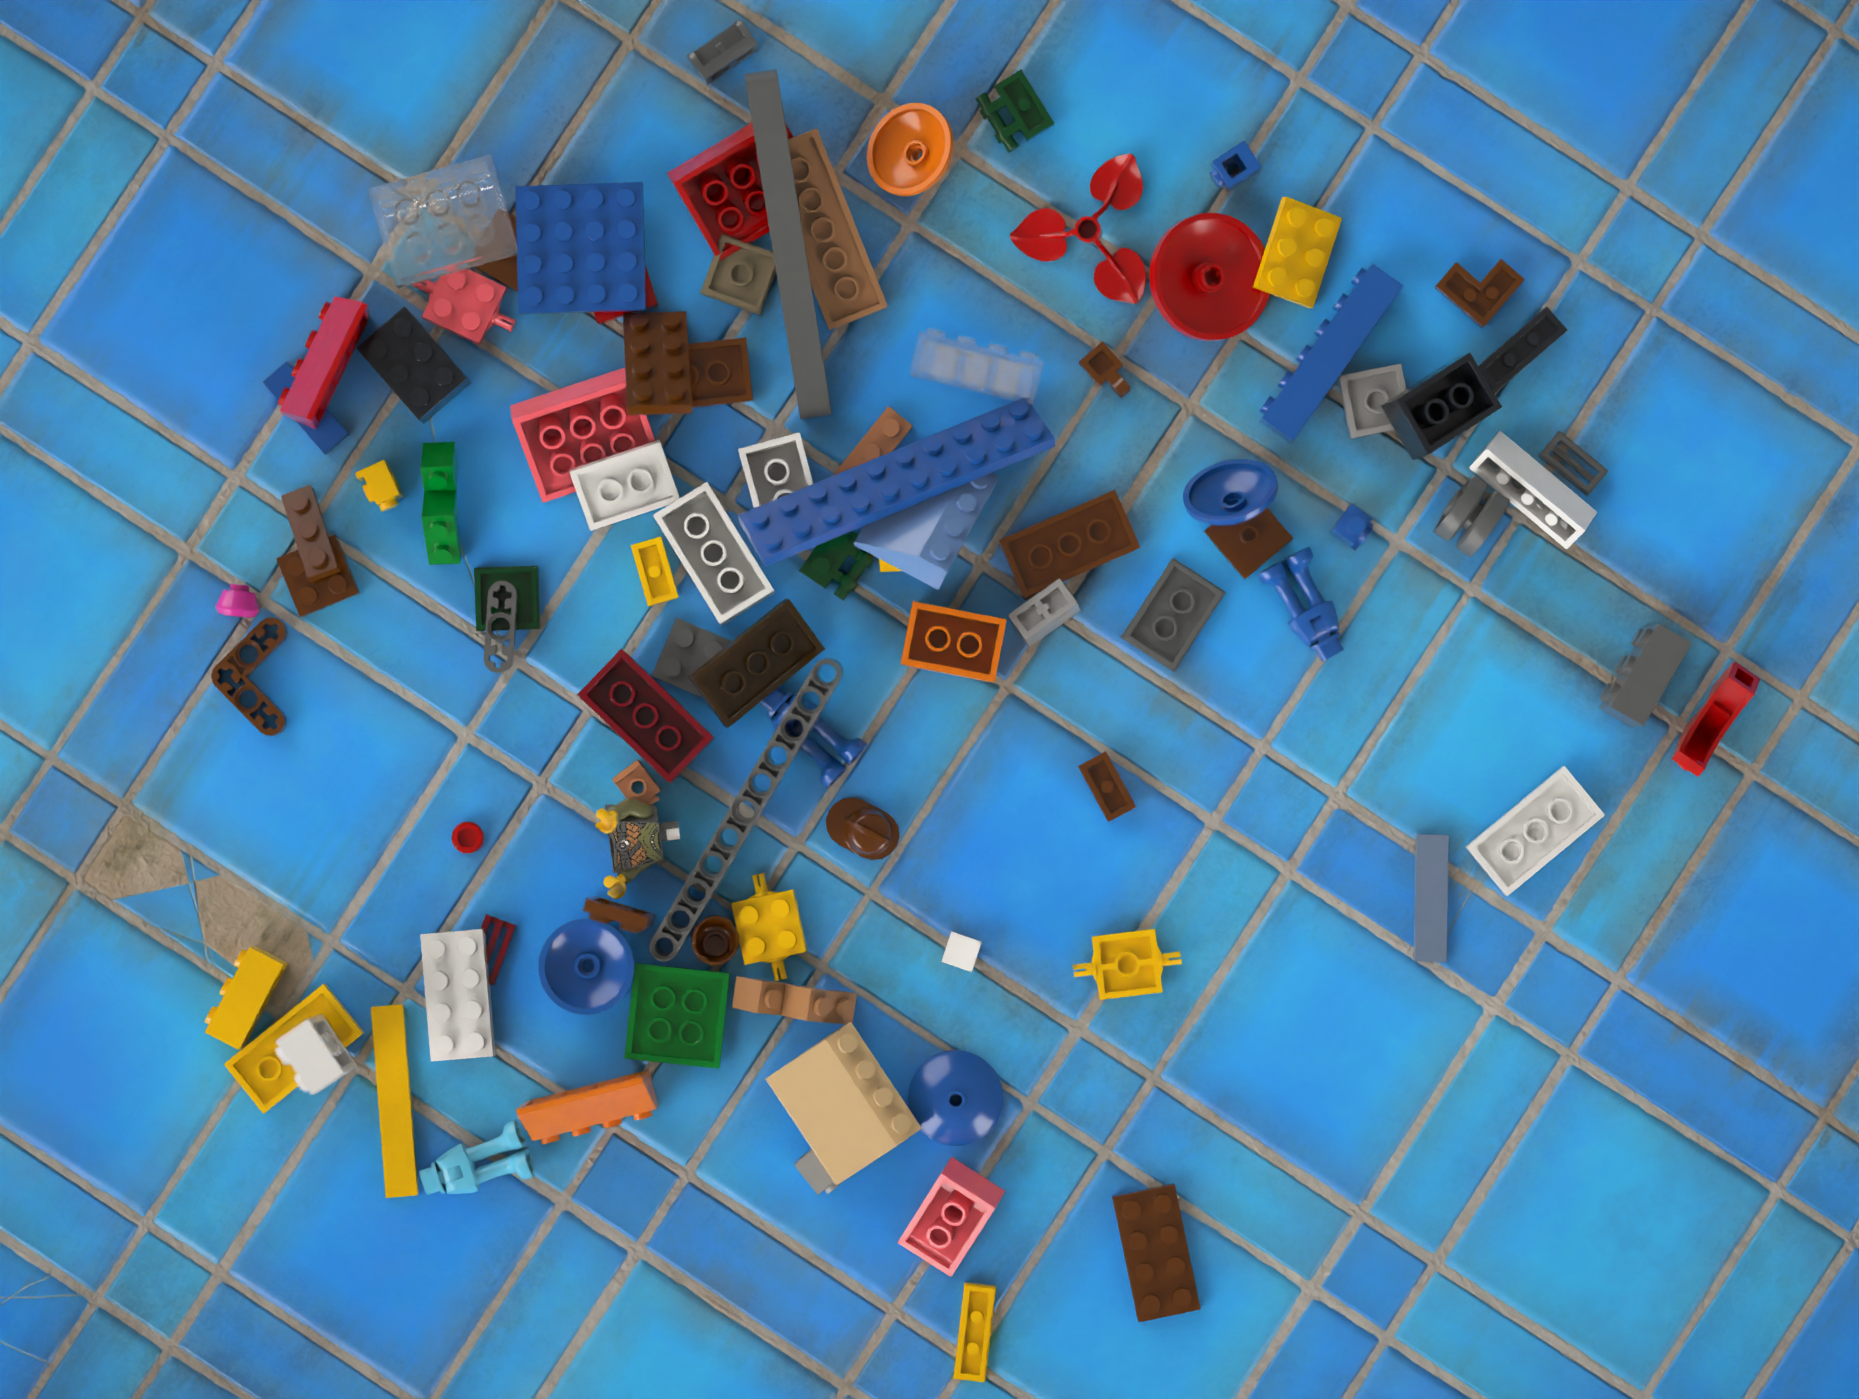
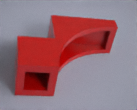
M1734 661L1713 684L1705 704L1685 725L1672 760L1677 762L1682 769L1690 771L1699 777L1705 770L1714 750L1730 725L1755 695L1760 678Z

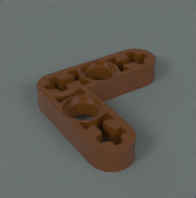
M272 617L265 618L252 629L214 667L211 674L215 687L261 733L269 736H275L283 732L287 723L286 716L249 676L287 638L288 631L284 622ZM267 625L273 627L278 625L279 628L276 632L279 637L277 639L270 637L263 643L269 646L266 651L260 643L253 640L256 635L261 640L267 635L268 631L265 629ZM253 645L258 651V657L253 663L248 664L242 660L241 651L245 646ZM222 669L225 671L232 669L234 673L231 677L237 684H241L242 680L246 682L245 685L236 690L234 695L230 691L235 688L229 682H220L223 677L220 673ZM246 690H252L257 695V703L252 708H246L241 703V695ZM264 702L268 705V707L263 709L269 716L276 714L278 716L275 721L278 725L276 729L273 727L266 729L264 725L267 721L261 714H258L256 718L252 716L253 713L262 708Z

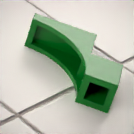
M455 442L423 443L420 469L424 497L421 517L429 565L461 564L457 506L458 460Z

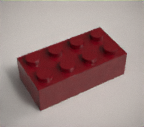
M620 649L577 694L650 766L671 784L715 739L695 717L623 649Z

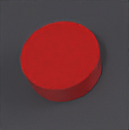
M463 822L454 828L451 838L454 847L458 851L468 854L478 851L482 847L485 837L482 828L478 824Z

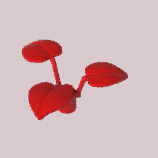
M1123 154L1101 165L1091 179V195L1096 200L1105 201L1092 217L1080 218L1075 225V229L1064 232L1066 223L1058 212L1049 208L1037 209L1025 217L1020 225L1010 234V239L1027 256L1045 262L1057 260L1066 253L1067 243L1065 238L1076 235L1084 243H1094L1107 258V260L1101 261L1094 271V283L1097 290L1111 300L1137 304L1140 302L1146 287V270L1142 259L1129 248H1120L1112 256L1099 240L1102 235V226L1098 219L1108 209L1109 205L1111 204L1117 210H1127L1139 202L1143 193V179L1134 155Z

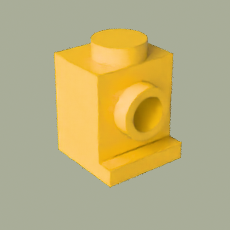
M385 460L355 473L357 479L366 481L367 484L362 486L365 495L370 503L376 502L381 512L399 505L397 500L404 497L389 463Z

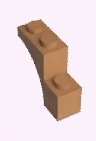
M736 976L732 1008L760 1014L781 1015L804 1021L835 1024L851 1022L853 1024L857 993Z

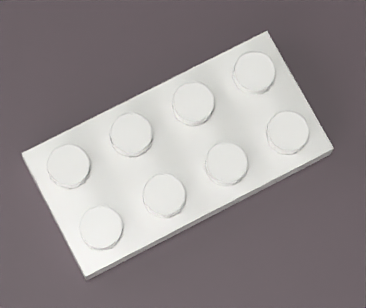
M1562 766L1465 847L1504 895L1508 896L1603 818L1605 814L1568 769Z
M484 929L420 934L431 1061L495 1056L489 969L486 957L487 945Z

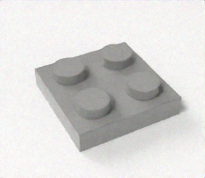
M1401 364L1338 377L1350 439L1395 430L1381 405L1406 390Z

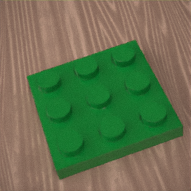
M635 963L624 1059L719 1069L730 973Z

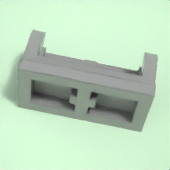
M1059 578L1008 614V617L1028 647H1031L1079 613L1080 608L1077 601Z

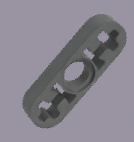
M507 581L495 582L488 591L484 663L490 671L495 673L507 672L514 663L518 591L513 584ZM502 586H506V591L512 594L511 599L505 600L504 608H511V615L502 612L493 614V607L500 609V599L495 598L494 595L495 592L501 591ZM498 618H505L510 624V630L504 636H497L492 630V624ZM491 639L500 642L509 640V647L502 645V655L507 656L508 659L507 662L501 663V668H496V663L490 660L491 655L497 654L498 646H491Z

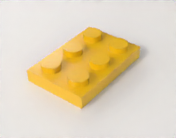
M1287 196L1282 197L1253 288L1303 307L1313 308L1342 218Z

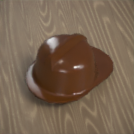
M854 797L843 798L834 803L828 811L826 827L831 839L863 858L877 860L890 855L897 847L899 827L894 818L885 811Z

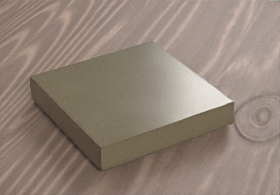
M721 234L717 245L721 253L725 242L737 245L741 249L719 261L721 254L718 256L714 254L700 293L701 295L761 315L776 273L774 254L772 251L749 243L740 242L741 240Z

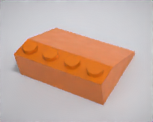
M645 1070L529 1100L519 1106L516 1112L531 1140L540 1139L541 1144H547L560 1140L559 1134L571 1131L572 1136H578L591 1132L590 1126L602 1123L603 1128L622 1124L621 1118L633 1115L634 1120L653 1116L652 1110L657 1109L659 1106L650 1071Z

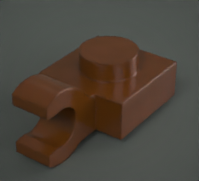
M1103 341L1079 361V365L1099 387L1107 381L1120 398H1123L1131 391L1129 384L1118 373L1123 364Z

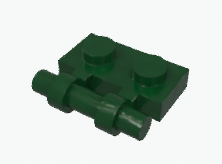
M1022 70L1017 71L994 86L995 91L999 95L998 99L992 102L986 92L975 99L981 108L980 114L984 120L988 119L996 132L995 138L999 144L1003 143L1008 153L1019 147L1013 137L1016 133L1021 131L1026 141H1029L1054 125L1052 118ZM1005 107L1014 120L1008 126H1006L998 113Z
M850 531L817 545L799 571L825 589L834 579L840 583L834 595L844 601L850 591L854 592L859 585L856 582L865 569H870L874 563V556L864 550L860 551L855 548L853 544L859 534ZM851 556L856 561L847 575H844L838 570L846 558Z

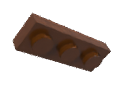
M311 484L281 495L308 580L314 582L341 572L315 491Z

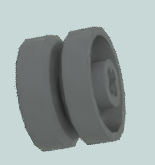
M1472 475L1462 488L1454 494L1433 530V533L1447 541L1454 538L1460 529L1463 528L1457 540L1456 548L1468 557H1471L1483 544L1510 503V499L1495 491L1489 494L1483 503L1480 504L1479 502L1486 492L1487 483L1475 475Z

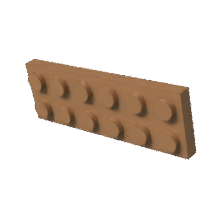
M815 128L788 139L811 286L828 329L832 330L884 309L888 305L818 129Z

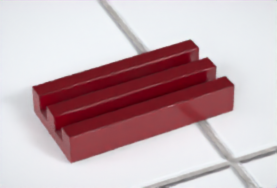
M486 914L481 929H484V934H487L490 923L496 924L486 949L487 965L491 959L502 927L507 928L496 962L489 976V984L495 985L517 925Z

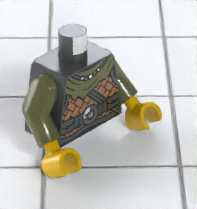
M627 798L616 805H605V809L597 810L596 817L601 822L596 823V827L603 833L608 834L613 872L617 873V877L609 875L604 879V886L610 889L607 894L614 899L621 898L626 892L625 884H629L641 872L663 859L661 842L680 839L678 821L659 823L656 806L648 805L632 798Z

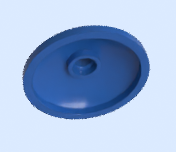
M1249 459L1227 460L1211 465L1197 473L1184 489L1183 502L1188 514L1200 522L1215 526L1240 524L1253 519L1268 508L1277 495L1278 482L1274 471L1264 463Z
M577 919L560 926L548 937L539 956L538 970L541 984L554 1003L569 1012L590 1015L610 1009L626 995L634 977L635 962L628 941L615 927L608 923L604 924L591 919ZM587 959L592 960L594 963V969L590 972L583 968V962Z
M951 1050L930 1057L917 1069L909 1086L908 1105L909 1110L922 1128L920 1131L928 1138L943 1145L963 1146L980 1140L995 1126L1002 1111L1003 1090L996 1072L984 1059L967 1051ZM953 1094H958L962 1097L960 1105L954 1106L950 1103L949 1100Z

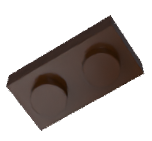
M1106 751L1078 766L1107 822L1136 808Z

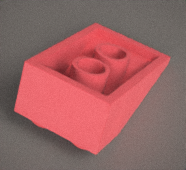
M951 1157L899 1239L898 1244L952 1277L995 1210L1005 1190Z

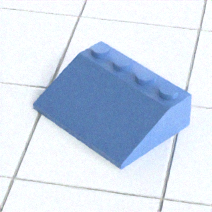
M990 473L863 526L853 545L939 590L988 501L999 476Z

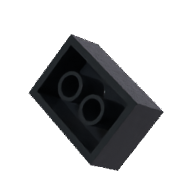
M405 306L357 347V350L423 424L471 384V381Z
M1471 353L1451 360L1381 405L1412 460L1431 454L1502 408Z

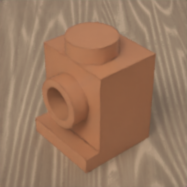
M636 760L612 778L626 798H632L648 805H654L660 800L657 794L662 790L640 760ZM636 781H640L644 785V790L639 794L635 793L632 789Z

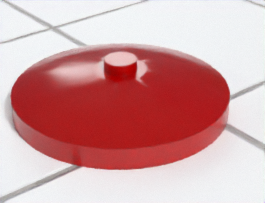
M1202 213L1190 216L1168 229L1154 250L1149 273L1152 296L1164 319L1183 335L1202 341L1228 339L1241 334L1253 325L1263 312L1269 298V293L1253 288L1265 251L1258 236L1240 220L1220 213Z

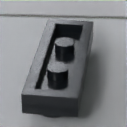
M1545 307L1478 366L1494 394L1567 331V328L1548 307Z

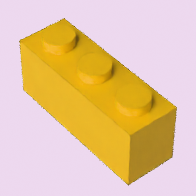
M256 946L249 947L247 951L243 949L235 961L234 966L238 969L233 979L228 977L219 994L223 998L219 1006H213L205 1019V1023L208 1024L205 1033L238 1050L244 1048L288 963Z

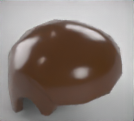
M718 915L704 918L695 926L691 936L692 949L703 963L714 966L729 962L737 953L739 934L730 919Z

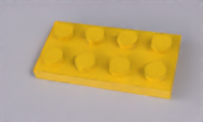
M326 984L321 985L224 1063L225 1067L263 1114L298 1087L294 1079L297 1073L291 1064L285 1065L276 1052V1049L279 1047L275 1042L307 1019L319 1014L324 1015L345 1048L365 1033Z

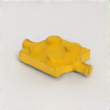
M765 873L752 875L756 894L746 900L731 903L744 965L757 962L771 963L774 981L787 979L783 960L791 955L808 951L795 890L783 892L768 891Z
M1155 929L1091 936L1093 946L1091 962L1073 964V970L1086 969L1074 971L1073 973L1074 978L1093 975L1097 982L1099 1000L1163 992L1161 981L1163 966L1182 965L1181 959L1169 960V958L1181 957V953L1178 951L1161 954L1157 946Z

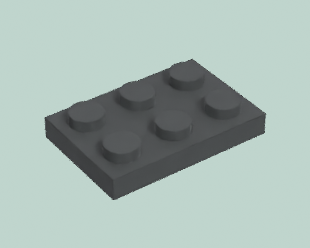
M676 618L651 676L702 697L688 676L732 641Z

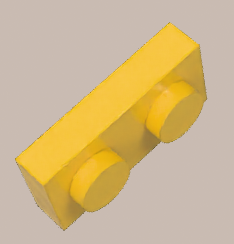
M662 537L630 545L648 607L678 599V592Z

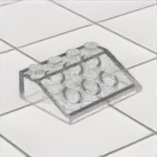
M491 154L368 189L397 288L514 256L519 252L500 176Z

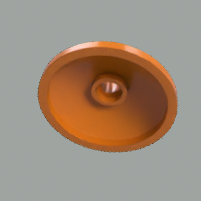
M923 103L904 104L886 114L872 132L867 148V165L876 184L885 191L897 196H913L932 187L945 173L953 153V133L948 120L941 112Z

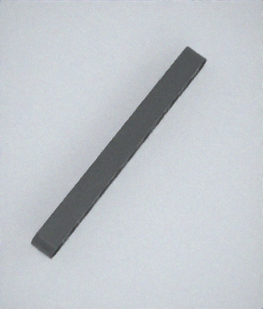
M777 69L745 74V81L800 420L832 415Z
M825 658L818 661L812 668L650 943V952L655 959L669 961L681 951L842 680L844 672L838 660ZM823 664H830L835 668L836 676L833 681L828 682L821 678L820 668ZM812 691L819 696L820 703L816 709H810L804 704L803 698L806 692ZM791 719H797L802 723L803 732L800 736H793L789 733L787 725ZM779 746L785 749L787 759L784 763H777L772 759L771 751L774 747ZM758 774H765L769 777L771 786L768 790L763 791L757 788L755 778ZM742 801L750 802L753 805L755 812L751 818L743 817L740 814L739 805ZM725 829H733L737 832V844L730 845L724 841L723 832ZM709 856H716L721 860V871L713 872L708 868L707 859ZM693 883H699L704 886L706 890L705 898L697 899L691 894ZM678 910L685 911L690 917L689 925H679L675 921V912ZM663 937L669 938L674 946L673 952H663L659 948V939Z

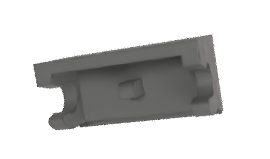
M739 19L699 49L691 52L687 57L704 82L709 85L758 51L759 48L756 40Z

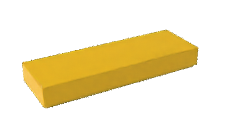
M964 1282L953 1379L985 1382L996 1293L995 1285Z

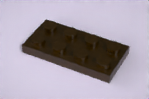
M785 598L688 676V678L723 726L729 728L819 655L825 648L790 599Z

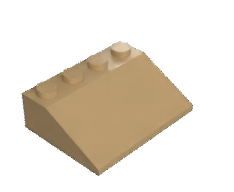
M851 1022L841 1026L765 1078L835 1185L840 1184L922 1129Z

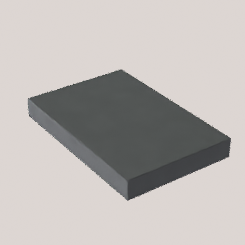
M1172 558L1124 631L1121 639L1174 672L1226 592Z

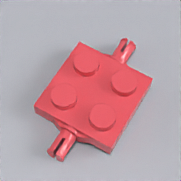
M450 260L442 276L435 283L420 275L414 281V288L416 287L429 293V302L424 310L422 319L479 346L486 332L494 324L509 332L513 330V326L516 324L515 319L500 313V304L507 292L506 286Z

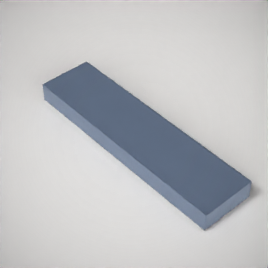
M1415 834V962H1447L1449 835Z

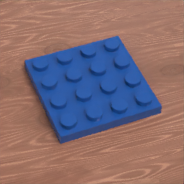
M642 182L515 186L519 314L647 310L644 190Z

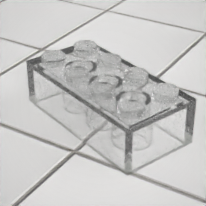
M927 329L926 333L919 332L910 368V376L1011 401L1026 397L1028 398L1027 403L1034 405L1044 364L1043 361L1038 360L1039 355L1020 351L1019 356L1007 353V347L997 344H989V347L985 348L977 346L976 340L963 336H958L956 341L945 338L946 333L935 329Z

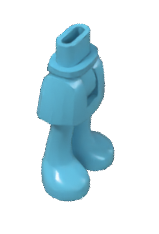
M516 1120L508 1122L504 1125L503 1133L500 1136L485 1143L469 1148L466 1144L461 1143L441 1155L435 1162H432L430 1168L419 1171L426 1194L429 1195L438 1191L441 1194L446 1192L447 1194L477 1192L480 1188V1183L511 1173H516L523 1180L535 1177L534 1165L528 1149L521 1150L511 1156L480 1167L476 1165V1162L526 1146V1140Z

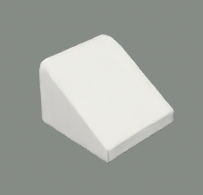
M951 931L941 962L972 972L982 942Z

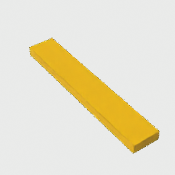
M404 1004L371 1007L385 1195L386 1198L419 1195Z

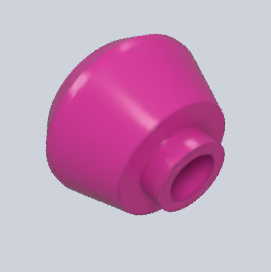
M230 584V590H223L215 607L219 614L227 616L254 618L259 613L256 595L249 592V586Z

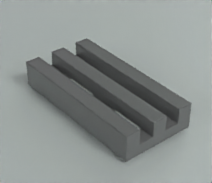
M1561 431L1554 435L1553 439L1549 441L1538 455L1539 458L1586 496L1591 493L1608 472L1606 468ZM1560 441L1598 474L1594 477L1556 446V444ZM1552 451L1589 481L1588 486L1549 455V453Z

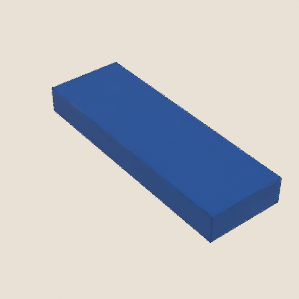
M285 362L263 381L264 385L277 400H279L285 387L291 388L296 378L291 376L293 368L288 362ZM326 408L316 430L296 421L325 455L350 435L328 408Z

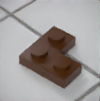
M1502 259L1496 263L1481 282L1456 262L1434 288L1479 327L1483 328L1525 279Z

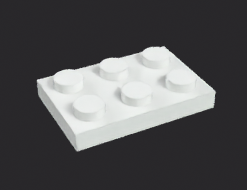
M660 440L569 470L590 531L670 505L680 499Z

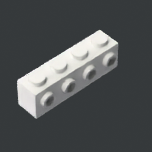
M1501 431L1482 449L1469 467L1496 491L1510 499V502L1565 549H1568L1587 529L1597 514L1595 509Z

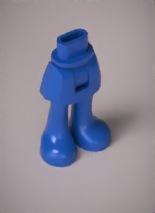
M1306 547L1283 559L1293 575L1310 607L1304 609L1289 582L1282 562H1278L1257 574V577L1262 584L1271 585L1277 591L1292 618L1288 622L1291 630L1305 645L1310 646L1311 651L1316 650L1321 661H1324L1343 651L1344 648L1338 639L1341 634L1337 632L1340 629L1335 606L1332 600H1324L1311 577L1308 565L1313 558V553L1310 547Z
M780 687L760 703L769 712L768 717L771 719L775 729L779 726L796 697L791 692L786 694ZM803 698L804 704L808 708L816 709L818 707L813 702ZM821 717L818 718L812 729L849 766L867 746V743L860 738L849 740L840 735ZM791 719L788 722L787 729L791 735L800 736L803 732V725L799 720ZM808 735L801 749L820 767V781L828 789L844 774L847 767Z

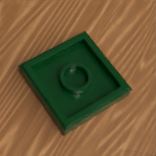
M539 566L474 568L477 632L486 630L488 591L491 585L497 581H507L513 584L518 591L516 630L541 629ZM502 586L501 591L495 592L494 595L495 598L500 599V609L493 607V614L502 612L511 615V608H504L505 600L511 599L512 594L506 591V586ZM498 618L493 622L492 630L508 631L510 630V624L507 619Z

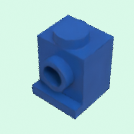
M1243 141L1212 161L1210 166L1213 171L1209 174L1219 189L1224 186L1227 191H1230L1251 176L1257 174L1261 169V165L1246 142ZM1229 165H1235L1238 168L1236 175L1228 174L1227 167Z
M1351 504L1345 509L1329 533L1353 550H1356L1371 532L1374 525L1371 523L1373 518Z

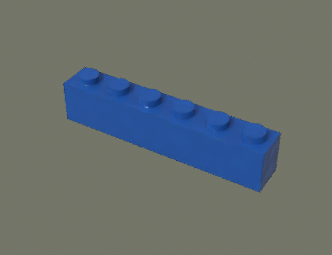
M1373 263L1367 270L1361 267L1351 281L1355 285L1353 291L1349 296L1345 293L1341 295L1333 307L1337 311L1331 321L1324 319L1314 333L1319 337L1313 347L1309 345L1304 347L1296 359L1301 364L1294 373L1290 370L1287 371L1278 384L1282 390L1276 399L1269 396L1259 410L1264 414L1259 422L1289 443L1295 439L1404 286Z

